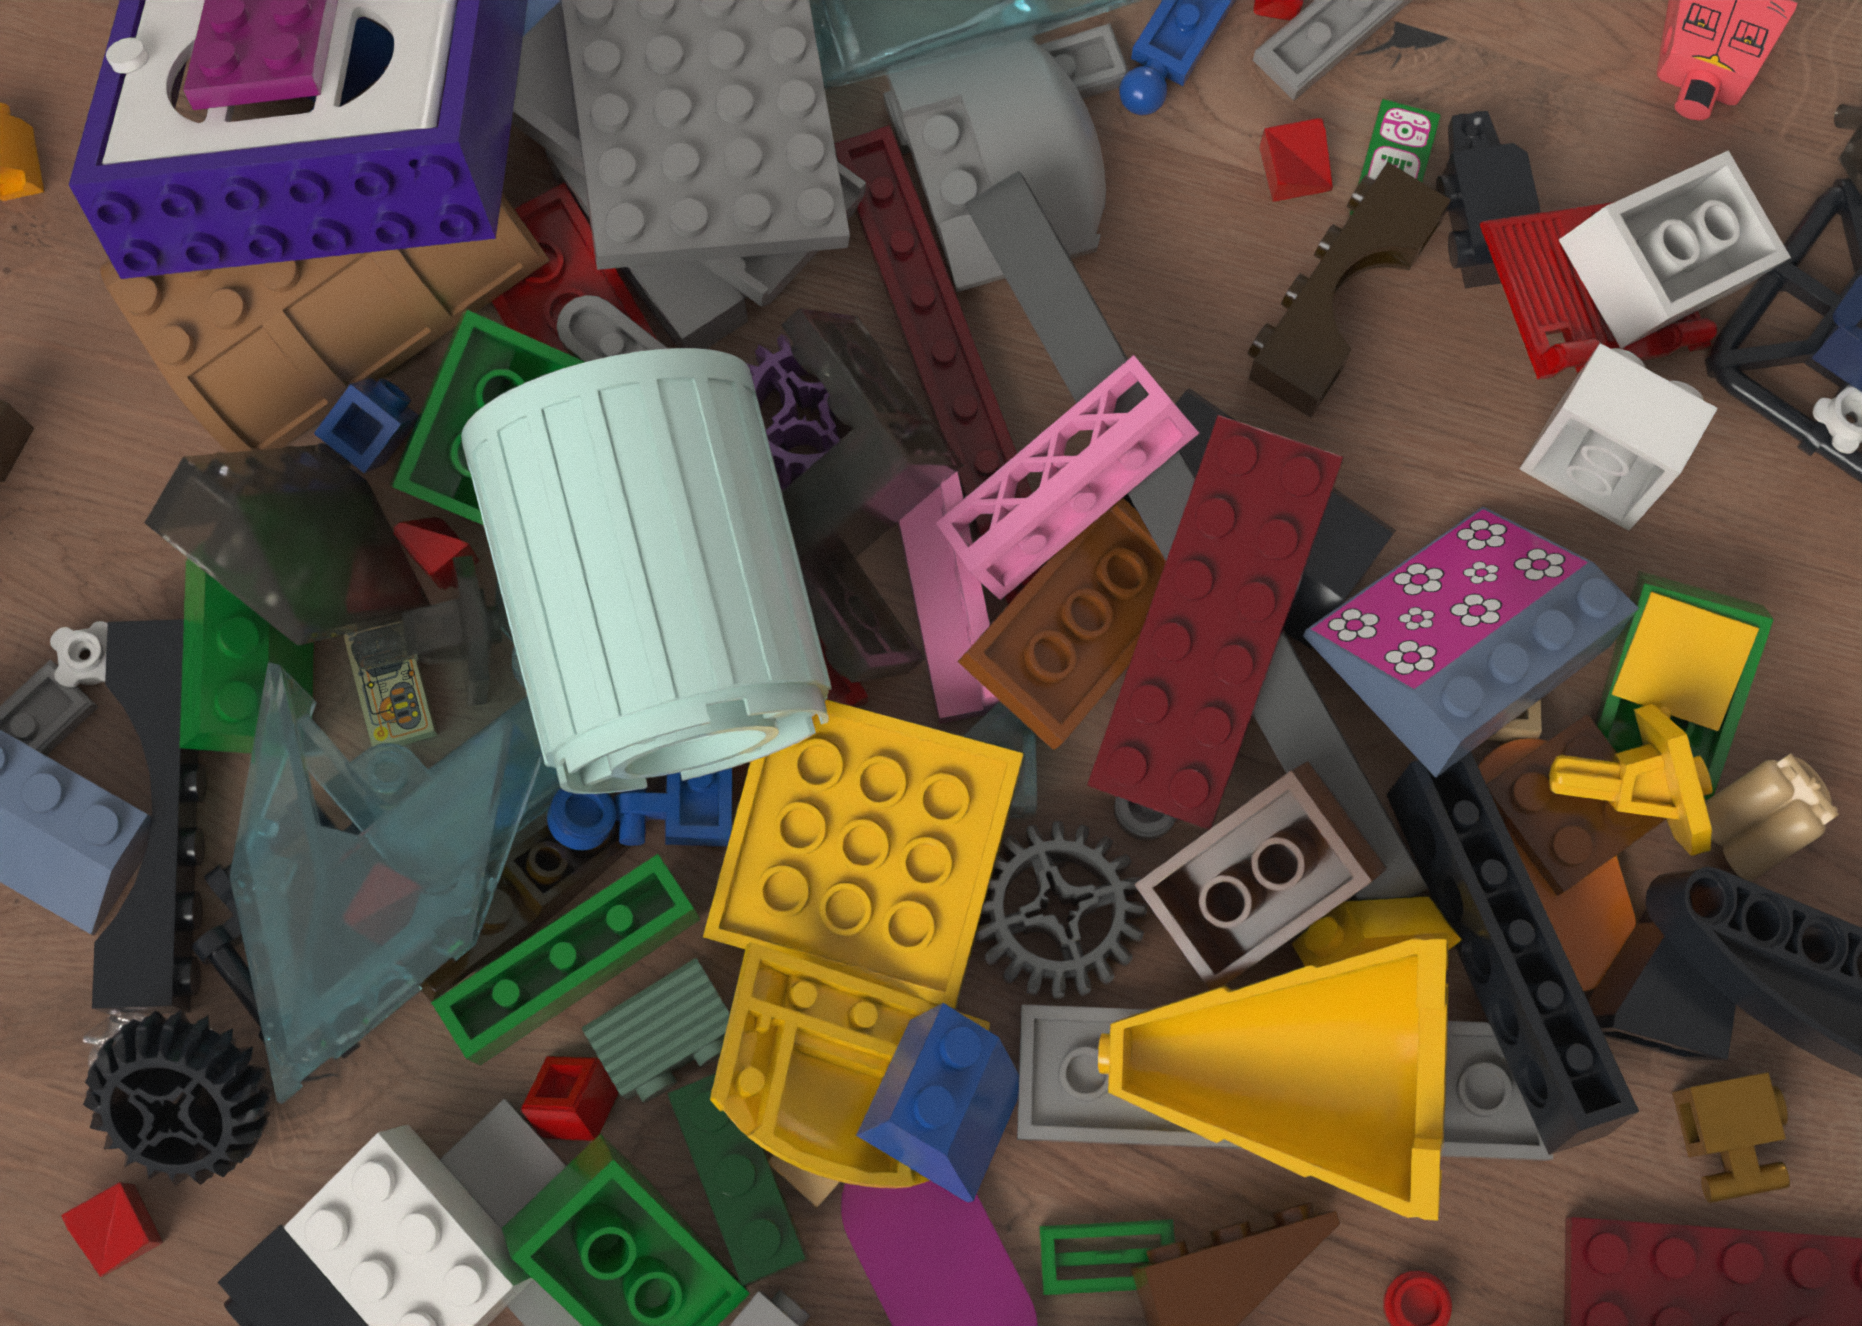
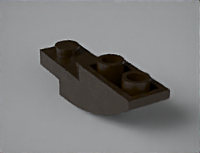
M615 819L607 839L601 845L589 850H575L562 845L554 838L547 824L499 858L494 871L395 940L391 945L389 954L425 996L433 1002L474 971L477 973L519 945L616 862L631 847L619 842L620 821Z

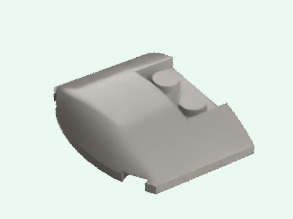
M1023 30L886 69V77L956 293L1005 279L964 203L1017 171H1020L1027 181L1070 258L1073 259L1097 252L1101 234L1096 233L1106 202L1105 170L1097 133L1088 109L1066 71L1051 54L1035 43V39Z

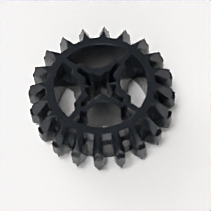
M182 1009L171 1015L168 1020L155 1010L149 1016L144 1017L141 1022L132 1019L129 1023L123 1025L113 1038H108L97 1052L98 1058L88 1070V1077L85 1083L89 1086V1089L86 1092V1099L83 1105L94 1111L90 1128L108 1133L105 1137L104 1150L119 1148L125 1153L124 1167L138 1162L147 1167L149 1180L160 1174V1172H165L175 1186L185 1180L188 1175L198 1184L202 1185L208 1178H212L214 1174L225 1177L229 1171L236 1167L237 1163H242L245 1158H248L258 1144V1139L262 1136L269 1122L268 1117L270 1113L267 1109L271 1104L270 1098L273 1092L263 1086L267 1068L249 1064L252 1060L253 1046L237 1048L232 1043L233 1028L221 1034L211 1030L209 1015L198 1020L196 1024H191ZM181 1093H185L179 1098V1100L176 1103H172L177 1099V1097Z

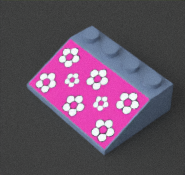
M1482 506L1306 629L1303 637L1436 778L1608 649L1639 608L1594 562Z

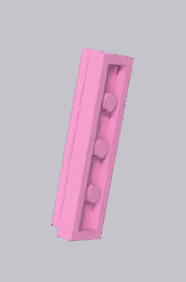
M1133 355L935 524L969 572L1001 600L1197 436L1199 432ZM1139 381L1149 395L1128 413H1114L1117 398ZM1079 430H1093L1090 445L1077 456H1064L1067 441ZM1030 472H1043L1040 487L1027 498H1014L1017 484ZM980 514H993L990 529L970 546L960 531Z
M954 453L937 454L934 456L933 471L890 479V488L939 724L999 713L1003 703L957 662L989 627L990 623L981 582L969 572L935 524L963 500ZM968 524L960 532L971 546L973 542Z

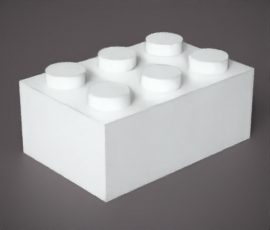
M1729 150L1605 206L1559 239L1560 244L1621 349L1744 288L1791 258Z
M1600 343L1553 410L1519 469L1629 531L1681 474L1718 408L1704 401L1701 393L1694 387L1680 381H1668L1646 369L1642 360L1633 353L1619 348L1610 349Z
M409 1125L378 1132L284 1226V1229L369 1326H487L534 1280L510 1258L501 1228Z

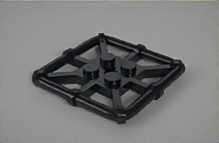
M1854 177L1836 179L1833 187L1828 188L1815 200L1783 244L1791 258L1756 281L1717 335L1711 348L1710 356L1704 362L1708 377L1715 378L1730 395L1800 441L1797 446L1798 449L1809 456L1816 452L1862 483V452L1857 449L1849 454L1839 452L1833 447V436L1829 433L1824 423L1817 420L1814 421L1742 372L1804 363L1840 387L1833 398L1837 397L1841 391L1850 385L1812 359L1836 325L1833 320L1834 310L1856 279L1862 275V183H1858ZM1836 213L1841 215L1854 269L1853 276L1839 295L1797 268ZM1779 292H1788L1823 316L1807 340L1739 349ZM1861 318V320L1859 321V323L1856 325V326H1858V327L1861 328V329H1862V318Z

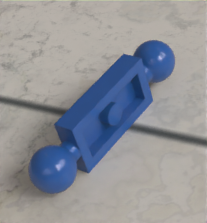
M1162 0L1132 48L1131 59L1144 66L1130 70L1121 80L1119 96L1123 106L1131 113L1142 116L1159 110L1167 97L1165 78L1184 86L1236 0Z

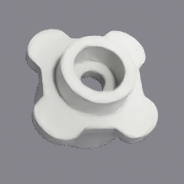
M1848 385L1837 397L1833 399L1821 398L1813 407L1814 418L1818 422L1824 423L1829 433L1833 436V447L1839 452L1846 454L1853 453L1859 447V443L1862 442V392ZM1846 415H1850L1855 420V423L1848 422Z
M97 621L87 629L73 631L68 627H62L54 632L50 644L57 651L59 664L54 672V677L61 686L74 688L78 684L95 685L105 682L108 623ZM90 650L91 655L88 659L82 660L79 658L81 651Z

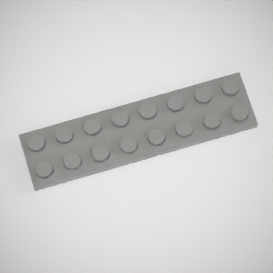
M1021 1005L1017 1140L1243 1149L1224 1139L1218 1143L1212 1142L1108 1093L1109 1074H1100L1098 1070L1100 1036L1102 1033L1110 1034V1024L1114 1021L1149 1009ZM1448 1021L1445 1126L1442 1157L1553 1160V1154L1549 1155L1490 1024L1487 1022Z

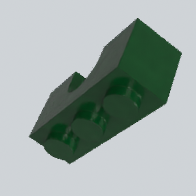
M715 1073L667 1094L741 1285L749 1286L810 1259L787 1201L772 1172L764 1148L741 1132L724 1111L720 1112L710 1100Z

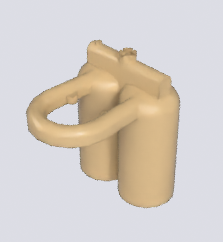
M1792 753L1779 761L1766 760L1705 801L1712 828L1711 840L1723 846L1724 855L1737 875L1750 882L1821 837L1826 830V823L1839 815L1837 807L1832 806L1830 792L1818 773L1806 761L1794 757Z

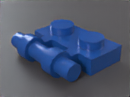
M732 768L682 781L680 772L666 775V793H646L647 788L620 792V794L614 797L616 820L620 821L619 842L623 845L638 846L644 844L646 822L649 820H665V845L728 846L732 831Z

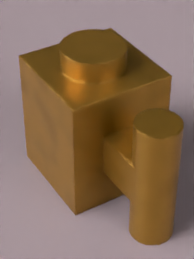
M1769 1072L1672 1092L1688 1158L1717 1152L1721 1154L1725 1172L1702 1176L1701 1178L1703 1194L1708 1203L1789 1188L1790 1179L1785 1164L1779 1161L1759 1165L1754 1145L1786 1139L1783 1126L1788 1122L1786 1102L1781 1090L1777 1086H1772Z

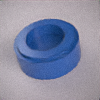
M562 788L555 794L547 813L548 827L554 838L562 845L575 850H589L601 845L610 834L616 819V807L608 793L577 794L567 792Z

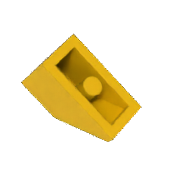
M1428 896L1345 901L1323 918L1315 921L1304 934L1292 943V946L1305 967L1312 964L1320 967L1414 938L1423 940L1433 938L1447 939L1448 951L1462 939L1438 906Z

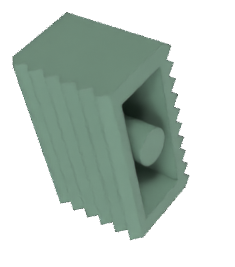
M695 958L583 1026L582 1030L620 1095L626 1100L639 1095L641 1101L645 1103L663 1094L677 1083L672 1074L673 1072L680 1070L693 1060H696L699 1067L702 1068L720 1058L730 1012L702 965Z

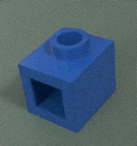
M369 378L349 385L314 434L360 471L367 473L386 464L414 427L418 414L408 407L411 402L409 396L395 384L383 378H380L378 382L373 378Z

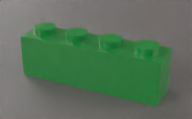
M656 854L431 1002L465 1058L481 1066L701 919L659 854Z

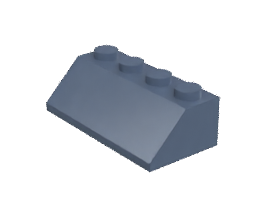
M0 730V882L89 934L95 935L144 858L148 845L151 816Z

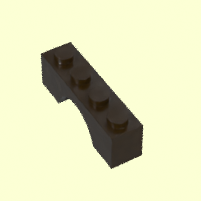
M1389 162L1386 163L1375 180L1366 175L1355 189L1347 204V208L1354 211L1342 229L1333 224L1319 243L1314 256L1321 261L1310 278L1300 273L1286 292L1281 305L1288 310L1275 328L1271 324L1266 323L1249 348L1247 354L1254 358L1249 380L1311 418L1343 371L1351 352V348L1340 334L1334 319L1333 297L1335 293L1350 278L1370 269L1397 268L1410 270L1441 224L1451 199Z

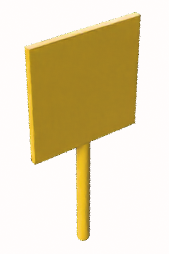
M1651 591L1611 694L1643 706L1654 704L1669 719L1672 715L1719 731L1759 628Z

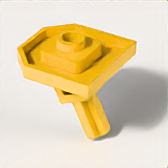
M1654 704L1634 709L1643 746L1615 754L1614 762L1565 755L1555 757L1549 774L1550 789L1555 794L1607 800L1618 812L1667 818L1673 837L1691 856L1711 851L1712 828L1704 800L1705 795L1712 794V784L1707 767L1701 756L1693 757L1687 734Z

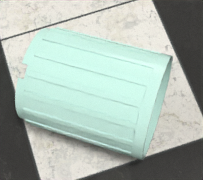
M698 348L656 349L600 358L543 375L515 387L484 405L467 421L461 434L468 469L471 473L542 755L547 767L552 766L556 768L560 787L563 790L577 794L616 793L647 788L646 778L680 772L682 781L712 774L771 755L816 733L812 721V716L815 714L819 716L821 724L828 722L829 716L825 700L827 699L828 690L832 689L754 383L750 369L743 360L725 352Z

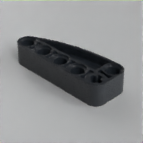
M1701 867L1668 872L1658 875L1650 883L1646 892V907L1650 918L1678 952L1717 990L1751 1017L1787 1041L1831 1065L1862 1078L1861 927L1718 868ZM1690 894H1691V898H1692V906H1691L1690 899H1689V898H1690Z

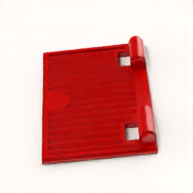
M1614 202L1482 221L1479 224L1538 380L1552 378L1569 367H1575L1576 372L1579 373L1600 343L1610 349H1621L1559 242V239L1602 208ZM1696 311L1678 320L1677 323H1672L1622 349L1633 353L1642 361L1666 357L1685 346H1688L1690 352L1704 350L1712 346L1710 341L1717 334V326L1714 321L1708 318H1701L1699 312ZM1562 333L1565 342L1550 347L1546 335Z

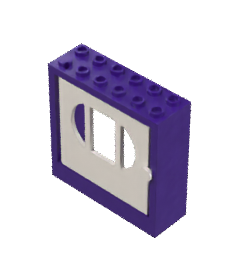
M205 0L119 1L70 177L69 187L120 279L496 239L528 0H338L321 95L316 97L315 107L311 112L231 122L235 106L233 105L208 108L207 117L201 123H196L183 117L175 110L186 63L192 55ZM364 18L372 19L382 24L393 35L394 52L392 59L383 75L371 88L353 101L340 107L357 19Z

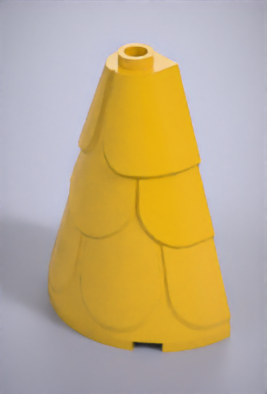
M1414 938L1317 967L1312 964L1235 990H1231L1227 986H1221L1116 1020L1110 1024V1034L1102 1033L1100 1036L1098 1047L1099 1073L1109 1074L1108 1093L1212 1142L1218 1143L1223 1139L1300 1176L1307 1177L1311 1175L1406 1218L1419 1217L1424 1220L1438 1221L1442 1184L1440 1162L1444 1148L1447 1073L1448 984H1446V970H1448L1449 961L1448 940Z

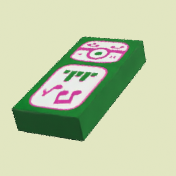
M1382 99L1358 185L1366 175L1375 180L1387 162L1423 182L1441 114Z

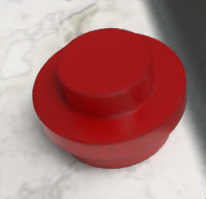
M1408 1271L1398 1275L1389 1283L1383 1297V1310L1390 1326H1447L1452 1313V1301L1448 1289L1439 1278L1424 1271Z

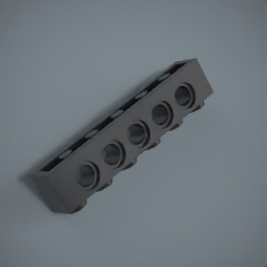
M1469 752L1436 778L1420 760L1411 762L1386 795L1435 904L1462 939L1455 945V948L1548 1154L1551 1155L1608 1136L1636 1115L1639 1109L1472 753Z

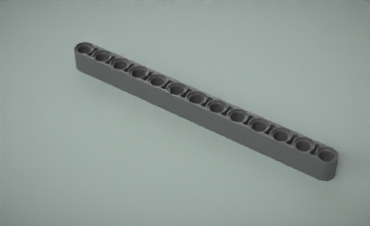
M1017 171L964 204L1074 400L1078 403L1123 365L1128 358L1022 173ZM1139 381L1117 398L1114 413H1128L1148 396L1147 391ZM1180 450L1128 493L1165 560H1167L1196 478ZM1283 631L1253 713L1256 721L1286 774L1308 761L1387 868L1374 881L1355 893L1357 899L1361 901L1411 898L1426 891L1429 887Z

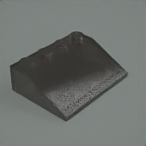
M325 443L184 456L144 522L296 645L422 617L427 614L431 607L399 541L393 534L394 532L370 484L350 468L351 463Z

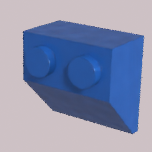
M942 1003L909 1021L856 1136L965 1202H972L975 1199L1018 1100L1019 1074L998 1036Z

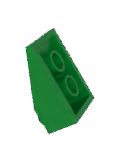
M1638 571L1629 599L1639 609L1617 637L1595 721L1596 726L1617 753L1643 746L1634 709L1643 707V705L1614 696L1611 693L1651 591L1759 628L1719 731L1672 715L1670 717V720L1687 734L1693 757L1701 756L1707 767L1712 784V794L1704 796V799L1708 800L1714 796L1774 619L1763 605Z
M601 1133L501 1228L510 1258L582 1326H718L750 1295L748 1289L741 1285L740 1280L651 1182Z

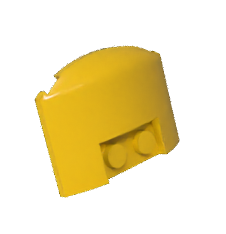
M750 942L745 948L710 1100L720 1112L724 1111L741 1132L760 1147L805 1171L847 1184L875 1188H906L930 1181L859 1138L856 1134L909 1021L938 1005ZM961 1013L989 1031L990 1022Z

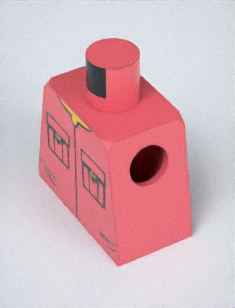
M1669 0L1657 76L1661 81L1681 88L1675 103V110L1685 118L1700 121L1710 117L1715 101L1727 105H1737L1789 22L1798 3L1791 0Z

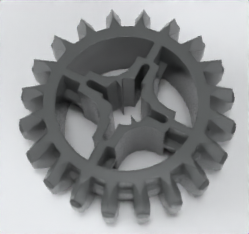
M1054 821L1051 829V841L1043 842L1039 828L1035 824L1030 825L1026 829L1028 848L1023 849L1017 839L1008 836L1003 840V847L1011 860L1007 862L999 856L996 858L993 874L997 876V879L991 878L989 881L987 896L991 897V900L984 901L981 918H990L991 922L977 928L975 941L986 942L996 938L998 944L985 954V961L991 966L1007 956L1012 962L1006 968L1003 980L1008 984H1012L1018 978L1022 969L1031 973L1026 990L1030 995L1035 996L1038 993L1042 977L1053 979L1051 992L1054 999H1062L1066 990L1065 979L1068 978L1074 979L1076 990L1081 996L1087 995L1091 991V983L1087 973L1092 970L1101 982L1109 984L1114 979V973L1106 959L1109 957L1117 964L1127 966L1133 958L1129 950L1119 943V940L1140 943L1143 938V930L1126 922V919H1138L1144 917L1147 913V905L1145 903L1126 901L1127 896L1139 892L1134 884L1140 881L1141 878L1132 877L1120 881L1118 876L1130 866V857L1124 854L1109 863L1104 857L1109 853L1113 840L1108 836L1100 839L1094 850L1085 846L1090 830L1088 826L1080 825L1076 831L1074 842L1063 840L1065 831L1063 822ZM1052 860L1068 861L1082 866L1091 872L1102 885L1094 887L1093 884L1083 887L1069 885L1063 880ZM1033 866L1037 877L1036 884L1039 895L1033 902L1020 907L1019 912L1004 916L1003 901L1008 888L1020 873ZM1050 886L1053 895L1058 897L1061 904L1072 903L1073 906L1078 904L1076 911H1069L1067 917L1069 923L1066 933L1063 924L1059 925L1054 915L1045 917L1043 914L1039 915L1040 908L1047 909ZM1110 904L1111 926L1109 933L1097 948L1084 956L1080 945L1081 937L1078 922L1083 917L1095 913L1097 908ZM1023 932L1024 935L1035 932L1047 934L1054 940L1059 953L1063 955L1064 961L1047 960L1030 953L1016 941L1013 935Z

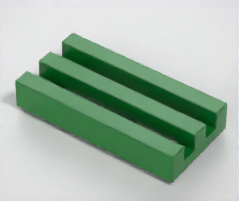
M1173 1219L1039 1226L1043 1295L1137 1290L1133 1276L1057 1280L1056 1267L1149 1262L1146 1250L1152 1248L1055 1253L1054 1240L1160 1234L1161 1245L1175 1242Z

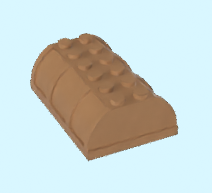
M377 81L366 87L364 90L356 94L354 97L346 101L341 106L353 101L354 99L362 95L369 88H371ZM502 192L496 239L120 279L109 259L101 264L100 273L107 290L172 390L209 434L227 451L235 465L247 473L323 420L350 384L373 378L377 382L380 378L386 376L456 327L464 311L469 310L476 313L550 260Z

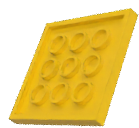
M826 699L825 705L829 720L827 723L821 724L817 714L812 716L815 734L788 748L750 762L703 938L745 949L746 945L752 942L939 1005L944 1003L955 1009L958 1004L975 935L982 915V906L987 897L989 881L994 871L995 861L1000 849L1025 753Z

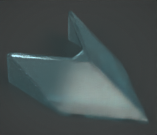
M268 662L230 871V881L276 1100L280 1104H283L303 1087L300 1082L330 1057L335 1060L338 1059L422 989L419 984L449 959L453 958L457 961L476 945L543 759L514 722L503 719L498 721L359 835L320 826L301 743L317 702L281 665Z

